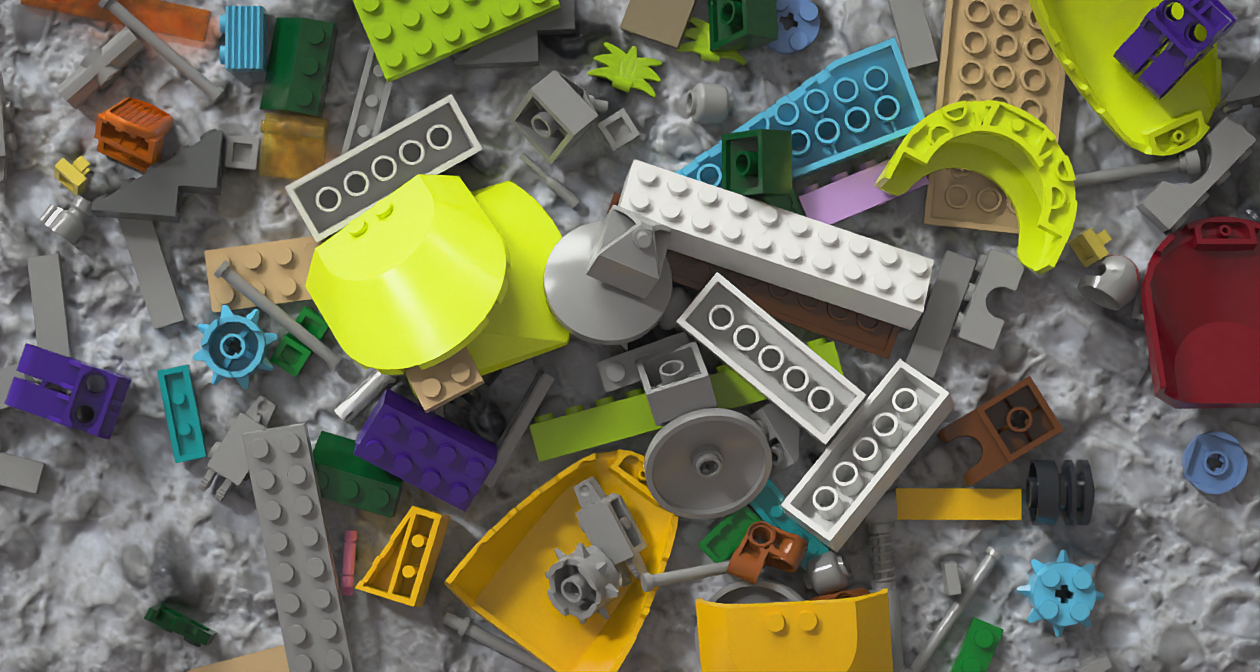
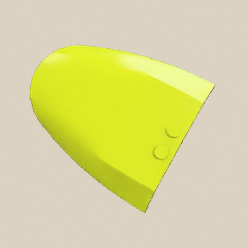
M1028 0L1048 44L1066 74L1095 113L1127 146L1149 155H1173L1195 145L1211 128L1208 124L1214 108L1218 105L1221 98L1222 68L1221 59L1218 58L1217 42L1213 45L1214 48L1194 65L1160 100L1156 99L1138 81L1143 72L1154 62L1153 60L1137 75L1133 76L1113 57L1119 47L1140 26L1147 13L1152 8L1157 7L1163 0ZM1174 3L1171 10L1172 15L1180 20L1184 15V9L1181 4ZM1198 24L1195 27V37L1200 41L1206 39L1207 30L1203 25ZM1168 43L1161 49L1160 53L1165 50Z

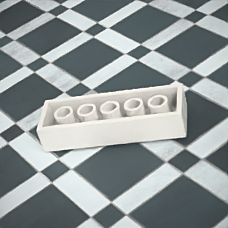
M450 94L284 188L317 243L347 226L352 220L364 214L375 206L377 202L389 196L416 175H438L481 151L482 147L453 95Z
M718 272L676 321L680 328L822 445L827 444L866 396L865 393Z
M899 359L781 504L787 516L837 553L955 407L950 393Z

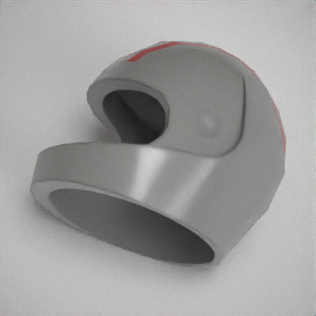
M1109 255L1094 264L1096 271L1101 276H1083L1080 278L1077 286L1078 290L1092 302L1104 308L1117 311L1131 302L1138 294L1141 287V274L1136 264L1129 258L1122 255Z

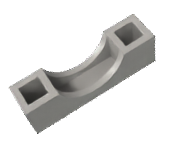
M1230 114L1222 117L1200 139L1205 152V163L1201 174L1193 183L1175 185L1162 181L1156 184L1136 205L1161 232L1167 231L1170 228L1174 231L1177 230L1188 218L1185 213L1192 206L1198 208L1210 196L1206 191L1214 183L1219 186L1230 176L1231 172L1228 169L1234 162L1242 163L1253 152L1250 146L1256 139Z

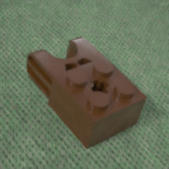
M1028 376L944 427L936 436L941 442L945 443L963 436L971 437L979 443L981 447L980 460L975 466L966 471L964 475V481L968 486L977 483L1064 429L1032 378ZM1017 411L1018 415L1023 413L1027 419L1023 421L1024 428L1019 429L1018 425L1016 427L1011 425L1010 421L1013 419V412Z

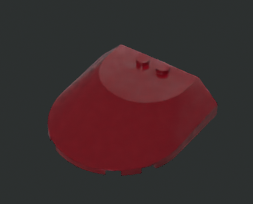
M1226 216L1208 217L1189 222L1184 228L1173 234L1170 233L1157 247L1147 264L1142 281V310L1154 396L1175 409L1260 408V223Z

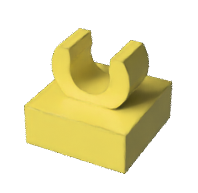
M82 156L77 158L72 165L62 158L54 166V178L75 196L81 195L86 190L87 178L85 176L90 172L88 167L91 164Z
M1089 228L1068 243L1086 268L1109 254L1104 245L1112 239L1105 229L1095 234L1092 228Z

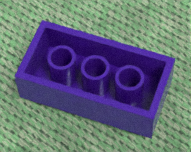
M386 388L358 434L353 454L466 512L497 462L498 446L432 411L426 413L422 406Z

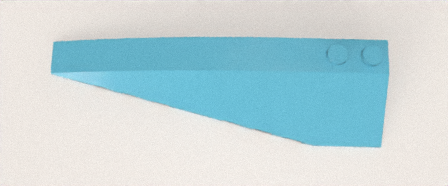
M894 37L833 61L824 70L814 77H810L801 86L780 98L774 105L760 112L732 133L756 129L791 131L792 179L796 181L903 140L910 130L925 116ZM722 140L675 173L722 188Z

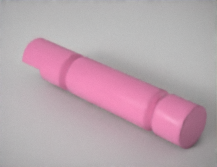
M345 530L341 595L353 596L357 530Z

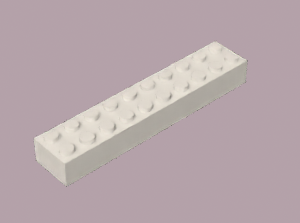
M634 159L626 177L618 206L670 227L672 233L667 249L909 330L912 329L923 313L934 262L933 259Z

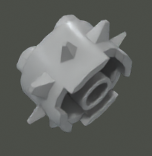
M578 543L575 551L569 555L556 548L555 553L559 561L545 572V577L549 580L550 584L547 595L553 606L564 616L571 614L577 617L581 624H586L588 618L595 613H599L608 620L610 617L605 606L613 602L615 597L619 596V588L623 585L622 576L616 571L612 561L603 553L600 547L595 545L585 547L584 544Z

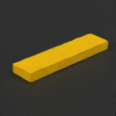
M894 488L897 503V520H1022V489Z

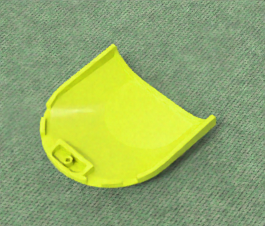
M418 174L316 247L305 287L339 345L357 365L366 370L368 368L377 369L384 375L404 374L405 368L418 365L424 370L450 358L481 333L490 322L487 314L494 303L501 305L506 294L509 282L505 276L507 268L511 267L508 247L502 236L459 175Z

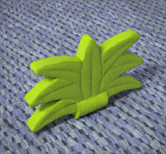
M691 17L689 23L696 28L687 29L683 38L693 41L680 45L679 50L676 49L677 53L692 52L701 55V60L719 63L720 59H728L743 66L746 65L743 56L735 50L711 52L709 24L701 19Z
M604 42L603 47L611 54L595 56L593 61L606 67L593 69L588 72V76L607 79L612 82L611 87L628 93L630 89H635L646 93L651 98H655L656 94L653 88L645 80L656 83L661 82L660 77L650 67H660L662 62L652 58H637L636 46H633L626 54L618 47Z

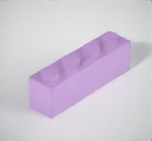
M893 151L887 154L889 159L878 164L877 160L874 159L860 165V171L849 176L848 172L845 171L831 177V184L820 188L819 184L816 183L802 189L803 195L798 197V201L805 217L834 225L924 188L929 184L927 176H924L912 185L906 193L899 196L890 195L875 187L874 184L895 153Z

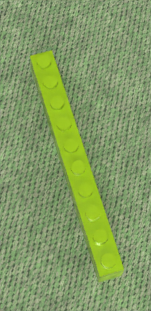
M824 337L807 342L808 347L843 375L834 341L826 343ZM726 365L716 367L717 374L709 375L717 402V407L715 408L729 410L766 399ZM643 388L625 392L627 398L616 402L613 396L596 400V407L584 410L583 404L565 409L566 415L554 418L553 413L534 418L536 424L529 425L539 462L661 429L664 426H657L655 424Z

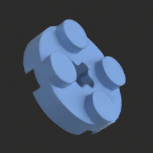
M777 0L778 40L766 46L779 54H795L809 47L814 42L820 27L818 8L811 0ZM788 15L794 17L793 21L797 23V27H791L789 31H785L783 29L784 24L780 22L781 17L786 18Z
M1210 431L1196 435L1186 446L1182 456L1183 476L1194 488L1203 493L1222 494L1230 491L1242 482L1247 472L1248 460L1240 446L1241 444L1235 437L1224 432ZM1217 454L1219 455L1218 461L1222 462V467L1215 468L1214 472L1209 469L1210 465L1207 464V459Z

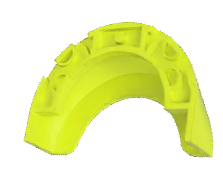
M965 100L941 107L939 110L923 118L903 139L874 184L875 187L890 195L899 196L906 193L912 185L924 176L943 169H966L986 176L1004 191L1015 210L1019 227L1016 251L1019 262L1039 275L1055 267L1071 234L1077 212L1074 185L1076 180L1068 155L1065 156L1060 145L1055 140L1056 136L1046 125L1028 112L1016 106L993 100L967 102Z

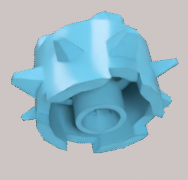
M223 305L220 319L214 320L210 325L198 324L197 328L203 334L201 341L202 349L193 355V360L205 361L206 365L213 370L211 382L213 385H217L227 377L236 379L243 390L249 388L250 377L258 373L260 369L273 370L274 366L267 358L270 352L269 346L278 339V335L265 333L264 329L257 323L259 310L254 309L246 317L234 315L228 305ZM240 340L242 349L240 353L235 352L233 356V348L230 347V343Z
M1062 549L1057 561L1045 564L1036 559L1030 561L1034 574L1029 578L1028 585L1018 587L1017 589L1018 593L1027 596L1028 603L1032 607L1026 620L1029 623H1033L1043 619L1052 623L1056 637H1061L1064 627L1080 623L1087 628L1090 627L1092 624L1089 615L1094 607V603L1105 597L1103 593L1095 590V584L1092 581L1091 574L1095 565L1090 563L1079 567L1070 564L1067 551ZM1061 585H1063V589L1067 590V595L1063 597L1062 601L1059 597L1055 596L1056 589L1061 590Z

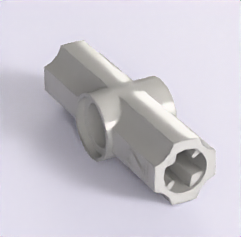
M126 26L105 46L98 47L87 54L80 63L81 67L56 89L73 108L78 109L100 88L104 89L115 82L122 74V69L140 54L146 46Z

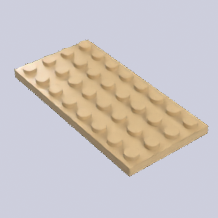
M946 0L934 112L941 107L965 100L966 102L985 100L1004 102L1036 117L1056 136L1055 140L1058 143L1066 72L1048 44L1029 1ZM958 168L943 169L927 175L929 184L926 186L922 225L1019 235L1018 220L1012 203L1004 191L986 176L971 170Z

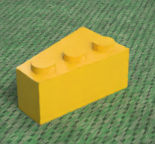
M412 506L389 538L388 544L381 554L375 558L372 567L355 588L412 607H422L450 515L420 506Z

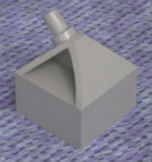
M554 70L528 91L508 120L552 165L576 145L598 117L597 112H607L608 101L594 99L593 95H588L577 83Z
M613 205L600 224L586 275L646 299L660 278L672 229L633 211Z
M696 341L635 360L643 389L657 426H665L677 417L692 411L717 407L710 377Z

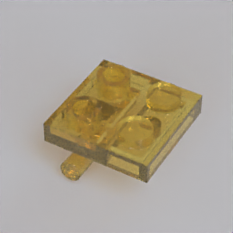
M266 113L265 120L261 121L260 131L263 133L259 175L262 177L298 180L325 165L329 120Z

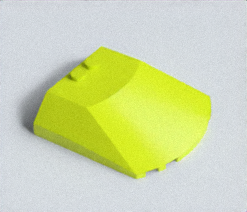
M509 180L471 191L505 241L511 260V267L507 268L505 276L509 285L501 305L494 303L487 314L490 322L477 337L466 345L481 376L568 345L571 333L563 328L551 313L544 294L546 264L553 248L562 239V236L544 208L531 195ZM409 381V384H410V386H411V389H412V391H413L415 397L418 399V397H417V395H416V393H415V391H414V389H413V387H412V385H411V383H410V381Z

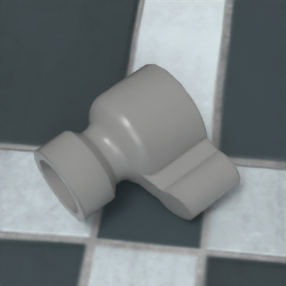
M79 194L71 202L72 207L69 210H64L50 204L39 218L41 222L72 245L84 233L86 229L85 220L92 218L94 215L91 211L92 204Z

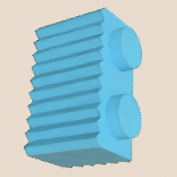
M226 6V15L220 16V31L225 33V46H220L219 57L220 64H225V69L228 72L266 73L268 14L264 6Z

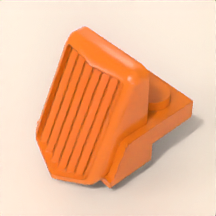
M127 97L110 109L98 114L94 138L98 139L97 151L147 173L146 169L149 166L161 161L164 138L172 128L174 118L153 104Z

